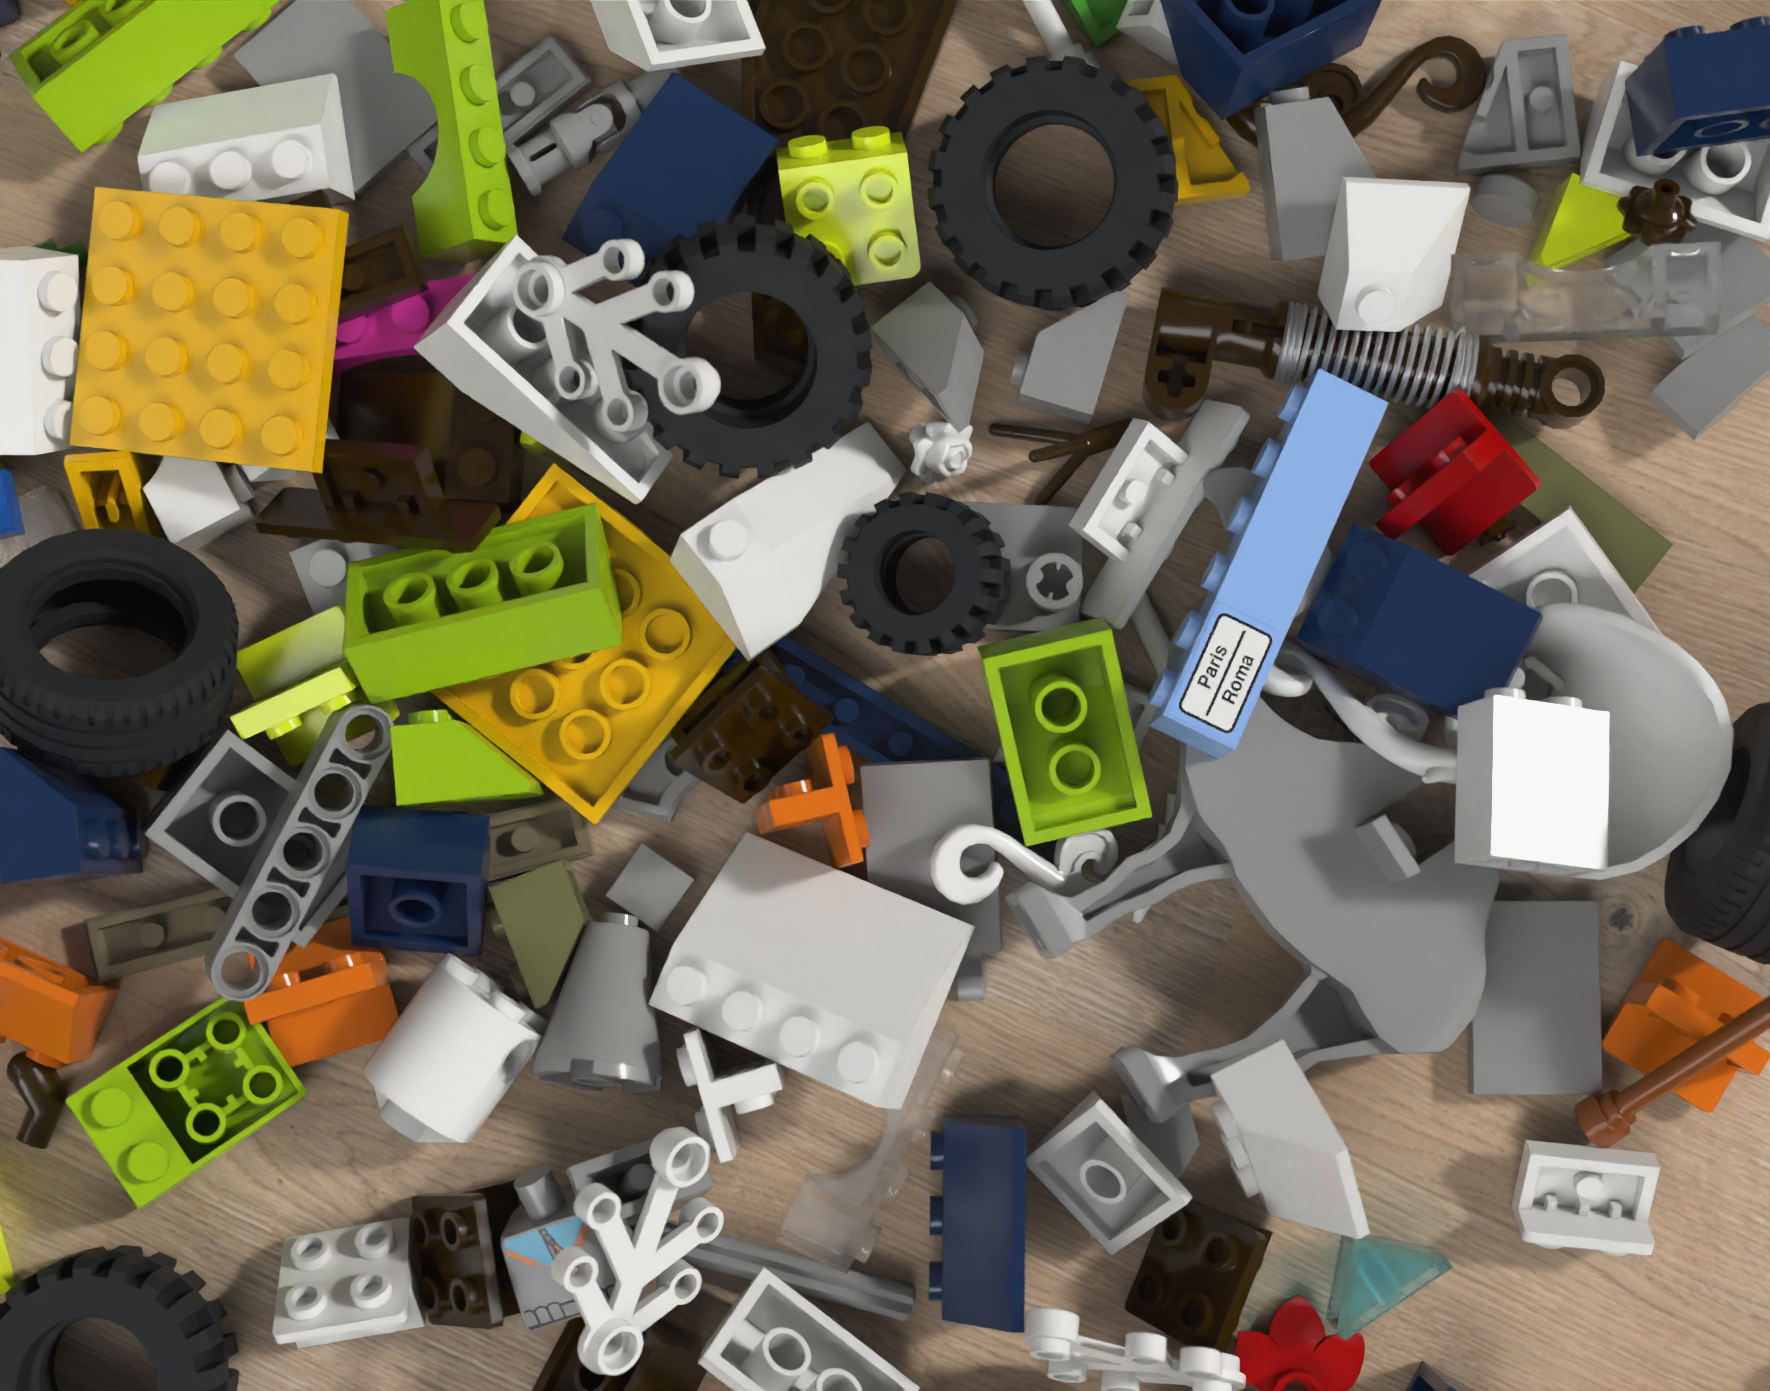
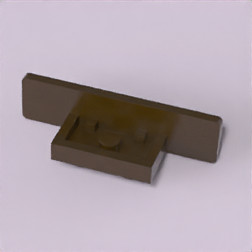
M326 438L322 474L312 473L318 489L283 488L254 519V524L260 534L281 535L293 539L304 537L337 540L342 543L359 542L392 545L396 548L414 547L447 550L451 553H464L475 551L502 516L497 504L445 500L427 446Z

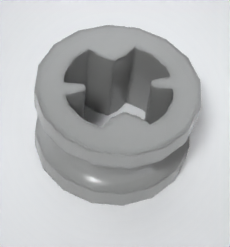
M1051 552L1038 557L1031 564L1025 577V591L1028 599L1036 608L1044 612L1058 613L1067 610L1076 602L1083 589V575L1079 565L1071 557L1063 553ZM1055 566V574H1058L1060 568L1069 574L1070 580L1064 586L1066 597L1052 600V592L1049 593L1047 598L1041 595L1037 586L1043 581L1044 577L1041 571L1043 568Z

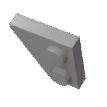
M1567 34L1504 40L1498 48L1454 166L1455 177L1576 164L1581 158Z

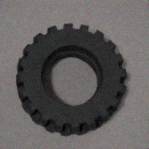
M1045 55L1026 58V65L1011 69L1006 64L990 72L992 77L990 82L980 89L973 84L960 97L964 104L954 117L949 114L946 115L938 130L944 135L939 150H931L928 170L933 172L934 175L933 187L927 189L929 208L936 213L938 225L935 226V229L942 244L950 249L955 257L953 261L966 275L980 283L981 287L999 297L1023 306H1031L1043 310H1062V308L1075 306L1083 308L1111 293L1121 292L1132 284L1130 280L1142 269L1147 270L1158 256L1155 252L1163 238H1168L1174 221L1172 213L1174 203L1178 202L1179 186L1176 178V159L1172 145L1159 117H1157L1146 98L1135 87L1132 88L1124 82L1119 74L1103 65L1100 68L1088 65L1082 58L1064 56L1063 61H1049ZM1067 125L1088 133L1104 148L1113 169V197L1105 217L1088 235L1067 245L1041 246L1020 238L1005 223L996 203L995 177L1004 155L1020 137L1038 127Z
M735 216V224L718 226L717 220L714 219L698 224L697 233L686 239L681 234L665 244L664 254L657 261L650 259L640 274L637 288L648 284L650 278L657 272H684L689 276L694 287V297L691 305L681 312L661 313L656 311L625 324L677 358L683 359L686 358L685 338L688 327L700 309L725 295L740 292L761 293L786 303L800 317L808 337V354L804 368L788 386L772 395L758 399L743 400L719 394L710 408L702 412L676 414L670 411L663 404L659 396L658 379L623 356L622 368L628 388L640 393L644 397L648 407L646 422L649 421L654 427L653 438L665 450L668 451L676 445L683 450V462L699 470L704 467L706 461L718 464L719 476L738 479L739 470L743 467H757L758 478L777 476L776 464L790 460L796 470L812 462V449L821 444L829 450L842 437L841 425L845 419L848 421L855 420L863 405L862 389L870 385L872 373L870 349L873 346L870 327L860 292L856 290L851 274L840 259L834 260L827 253L826 245L816 237L809 234L804 238L794 233L792 224L777 219L773 220L772 226L756 224L755 216ZM669 281L667 285V296L669 300L672 302L674 298V288L672 283ZM694 378V379H693V387H694V390H695V392H696V391H697V385H696V380H695V378Z
M120 1245L110 1251H106L103 1246L87 1249L38 1270L37 1273L19 1281L5 1293L6 1302L0 1304V1391H58L54 1376V1360L60 1338L70 1325L88 1317L115 1322L137 1337L151 1358L156 1376V1391H237L239 1371L235 1368H229L228 1359L238 1352L235 1333L223 1335L218 1321L228 1314L220 1299L217 1298L208 1304L199 1293L207 1282L193 1270L182 1276L175 1272L174 1268L177 1259L161 1252L145 1257L143 1256L142 1248L139 1246Z

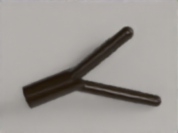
M1128 416L1079 434L997 423L990 425L989 432L993 436L1054 444L1030 451L1028 458L1033 463L1072 454L1035 498V505L1046 506L1089 456L1117 446L1132 419Z

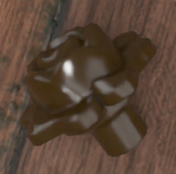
M1659 179L1654 183L1653 188L1634 186L1630 190L1629 196L1620 198L1617 203V209L1624 217L1623 230L1630 233L1632 237L1639 239L1646 246L1657 247L1668 242L1680 244L1686 236L1685 233H1690L1696 229L1698 221L1691 213V199L1686 196H1680L1679 185L1671 179Z

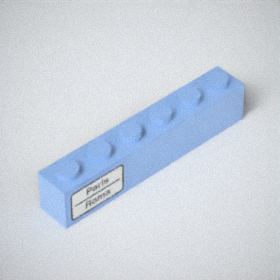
M1320 368L1303 385L1294 382L1290 386L1277 412V417L1285 421L1276 441L1271 438L1266 440L1252 467L1251 473L1260 477L1250 498L1243 494L1240 497L1227 522L1226 530L1234 533L1225 554L1218 551L1215 553L1202 577L1200 587L1208 590V593L1200 611L1197 612L1191 609L1177 632L1174 644L1182 648L1173 670L1167 667L1163 668L1150 692L1148 703L1156 706L1149 721V726L1216 759H1220L1236 749L1389 402Z

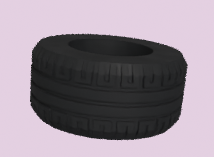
M1765 702L1747 709L1733 723L1734 739L1731 770L1717 802L1698 829L1670 853L1664 885V898L1667 912L1679 930L1737 955L1745 956L1763 965L1770 964V702Z

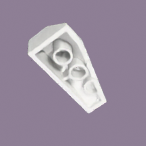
M515 235L445 306L413 348L463 393L636 505L647 495L672 459L673 454L670 450H665L653 438L654 427L649 421L645 422L640 429L615 432L608 428L602 417L604 401L600 387L589 398L568 400L558 393L554 383L556 368L543 323L524 314L516 305L513 297L512 285L516 272L530 259L539 256L521 238ZM570 322L579 359L585 358L592 361L584 331ZM575 370L574 382L578 388L580 385V376L578 372ZM623 402L621 411L624 419L627 420L628 408Z
M869 422L842 436L829 450L823 447L812 453V462L796 470L793 465L777 473V476H772L733 498L680 534L669 561L748 662L800 625L817 598L837 572L838 563L842 564L850 553L841 550L846 536L856 539L860 530L854 523L862 514L869 516L876 514L877 511L874 504L885 498L888 499L906 473L907 469Z

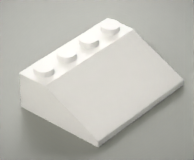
M746 832L673 943L648 1004L879 1108L901 1110L975 926Z

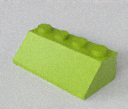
M80 0L8 56L32 98L75 147L83 153L92 145L101 146L111 141L122 130L123 121L141 107L150 108L163 101L172 91L173 83L191 69H202L214 62L222 52V45L240 31L249 32L262 25L271 15L272 7L281 0Z
M596 503L494 527L473 552L451 553L447 550L412 547L348 563L343 651L371 705L397 698H406L414 694L459 683H468L509 671L531 668L539 664L580 654L594 653L605 648L623 644L621 602L601 516Z

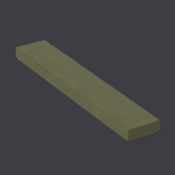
M1441 391L1440 398L1442 400L1445 397L1443 391ZM1391 395L1386 400L1389 402L1387 407L1409 425H1412L1430 410L1425 406V401L1423 405L1416 407L1414 400L1408 405L1404 404L1402 398L1397 403H1394ZM1493 403L1489 410L1480 409L1484 416L1541 480V486L1515 508L1539 525L1570 505L1630 590L1635 594L1673 544L1506 413L1495 412V405Z

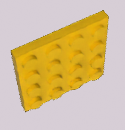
M95 187L69 445L322 474L349 213L332 208Z
M553 463L506 524L588 504H597L621 602L623 644L605 648L594 653L580 654L539 664L531 668H522L480 678L468 683H459L430 690V692L596 825L603 819L670 735L671 730L698 700L738 648L669 561L671 554L560 464Z

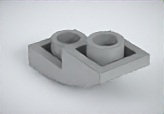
M1752 314L1689 355L1650 392L1647 399L1690 438L1695 440L1731 413L1746 393L1770 376V329Z

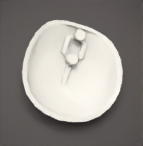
M1554 603L1537 606L1533 609L1540 612L1543 619L1508 688L1525 691V700L1541 702L1542 699L1548 697H1573L1582 700L1583 709L1609 712L1608 870L1572 877L1603 880L1640 871L1667 856L1692 835L1721 794L1731 770L1734 729L1725 698L1716 682L1695 658L1677 643L1649 626L1620 614L1588 605ZM1445 715L1444 735L1447 748L1451 749L1453 744L1457 745L1458 720Z

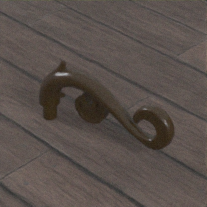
M1448 35L1435 37L1415 47L1366 95H1364L1363 87L1356 73L1346 65L1332 62L1304 76L1300 88L1309 87L1310 99L1329 97L1337 102L1340 108L1339 115L1352 137L1355 138L1374 123L1413 73L1425 61L1434 58H1444L1451 61L1456 69V81L1451 87L1439 88L1430 84L1426 78H1421L1415 88L1416 94L1423 103L1434 110L1446 114L1462 112L1475 103L1483 92L1486 70L1484 61L1475 47L1461 38ZM1261 99L1227 117L1226 120L1239 137L1258 148L1253 108L1270 106L1271 102Z

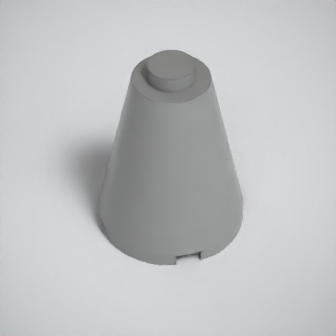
M607 912L600 914L599 922L586 924L534 1059L532 1075H540L539 1080L593 1091H602L603 1087L623 1086V1093L653 1094L661 1092L663 1068L657 1008L648 1004L655 989L650 933L638 927L637 917Z

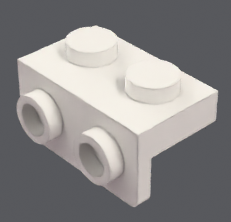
M1525 1140L1511 1204L1522 1240L1548 1249L1573 1247L1600 1250L1613 1256H1624L1629 1253L1652 1255L1655 1240L1647 1222L1661 1169L1655 1153Z

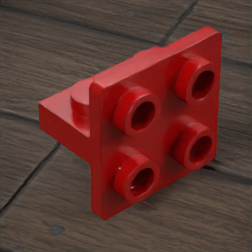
M1460 388L1453 389L1369 461L1371 469L1391 490V493L1385 498L1393 507L1375 523L1379 530L1386 537L1396 540L1418 522L1448 556H1453L1541 486V480Z

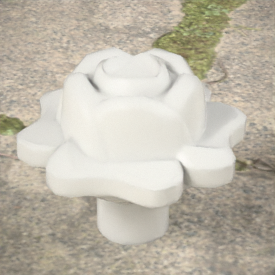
M932 419L928 424L924 422L916 424L909 435V441L913 444L915 451L911 471L915 475L920 476V480L926 485H931L940 478L950 479L963 473L967 467L968 459L972 456V445L969 441L973 431L972 426L969 425L958 433L945 419Z

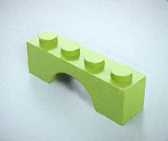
M408 0L385 11L394 73L413 77L424 86L432 99L438 120V146L433 166L424 183L412 195L420 257L422 259L467 264L497 253L512 237L518 236L484 0Z

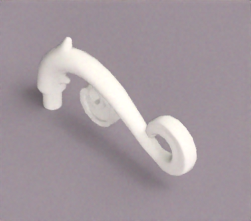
M1283 641L1262 691L1275 696L1298 697L1306 694L1314 681L1350 731L1369 748L1393 764L1422 776V781L1426 784L1445 782L1456 785L1457 745L1453 744L1450 749L1419 742L1425 734L1430 721L1426 711L1418 704L1402 696L1386 693L1375 695L1364 706L1325 665L1308 653L1306 649L1291 641ZM1275 664H1284L1302 670L1306 674H1289L1279 669Z
M1167 792L1165 822L1158 824L1157 840L1145 847L1143 851L1161 840L1174 812L1176 792ZM973 823L960 824L946 831L935 844L930 857V876L936 889L948 900L962 905L979 903L998 887L1004 870L998 862H990L988 869L981 875L967 877L960 869V857L962 851L968 846L987 844L1001 853L1047 891L1073 897L1099 883L1098 881L1088 880L1081 875L1083 863L1087 859H1091L1093 871L1105 875L1114 867L1118 859V843L1111 831L1105 828L1061 838L1056 842L1052 864L1011 836L993 827ZM1151 906L1134 911L1133 921L1136 923L1141 922Z

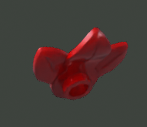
M1300 1294L1287 1299L1276 1309L1269 1322L1267 1334L1253 1330H1240L1237 1333L1235 1342V1356L1240 1358V1372L1245 1374L1246 1382L1260 1391H1284L1285 1387L1292 1382L1302 1383L1305 1386V1391H1347L1353 1387L1359 1377L1365 1354L1364 1337L1359 1332H1343L1326 1336L1325 1328L1317 1311Z

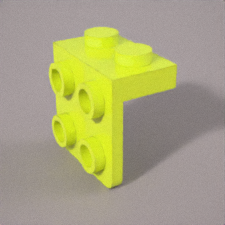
M871 126L853 131L851 139L826 142V138L821 135L801 136L790 140L787 148L776 150L786 223L793 225L794 233L804 238L811 234L824 243L827 253L834 260L840 259L851 274L854 286L911 278L918 274L921 263L908 156L901 131L890 133L887 127Z

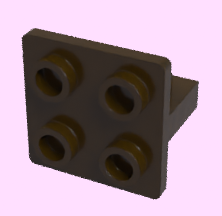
M767 648L749 662L743 656L687 710L670 732L677 745L670 751L669 756L679 768L734 800L746 803L755 794L763 791L769 785L772 778L800 751L808 748L812 741L817 738L818 734L831 723L833 717L824 706L800 690L775 654Z
M503 1180L450 1193H425L412 1197L413 1214L410 1218V1234L413 1243L419 1249L423 1277L419 1284V1297L432 1325L493 1329L503 1325L504 1317L521 1313L501 1248V1235L513 1211L519 1207L518 1194L513 1186L515 1180Z
M1191 1198L1187 1205L1156 1225L1125 1302V1310L1187 1347H1204L1217 1350L1221 1354L1225 1353L1231 1337L1238 1326L1240 1314L1256 1274L1262 1265L1264 1254L1273 1232L1256 1223L1212 1209Z

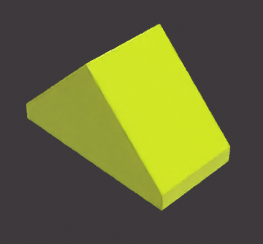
M1571 173L1554 192L1525 268L1529 281L1632 238L1630 233L1623 230L1624 217L1617 209V203L1622 197L1581 185L1580 175Z

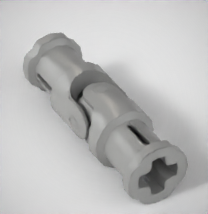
M678 68L645 71L627 83L619 79L582 102L574 113L560 114L550 120V128L523 145L519 147L513 144L506 147V154L532 197L534 198L541 193V185L568 169L574 167L577 170H581L591 164L596 151L603 153L618 147L672 72L682 77ZM607 103L616 106L626 117L625 126L620 132L616 128L611 111L603 104Z

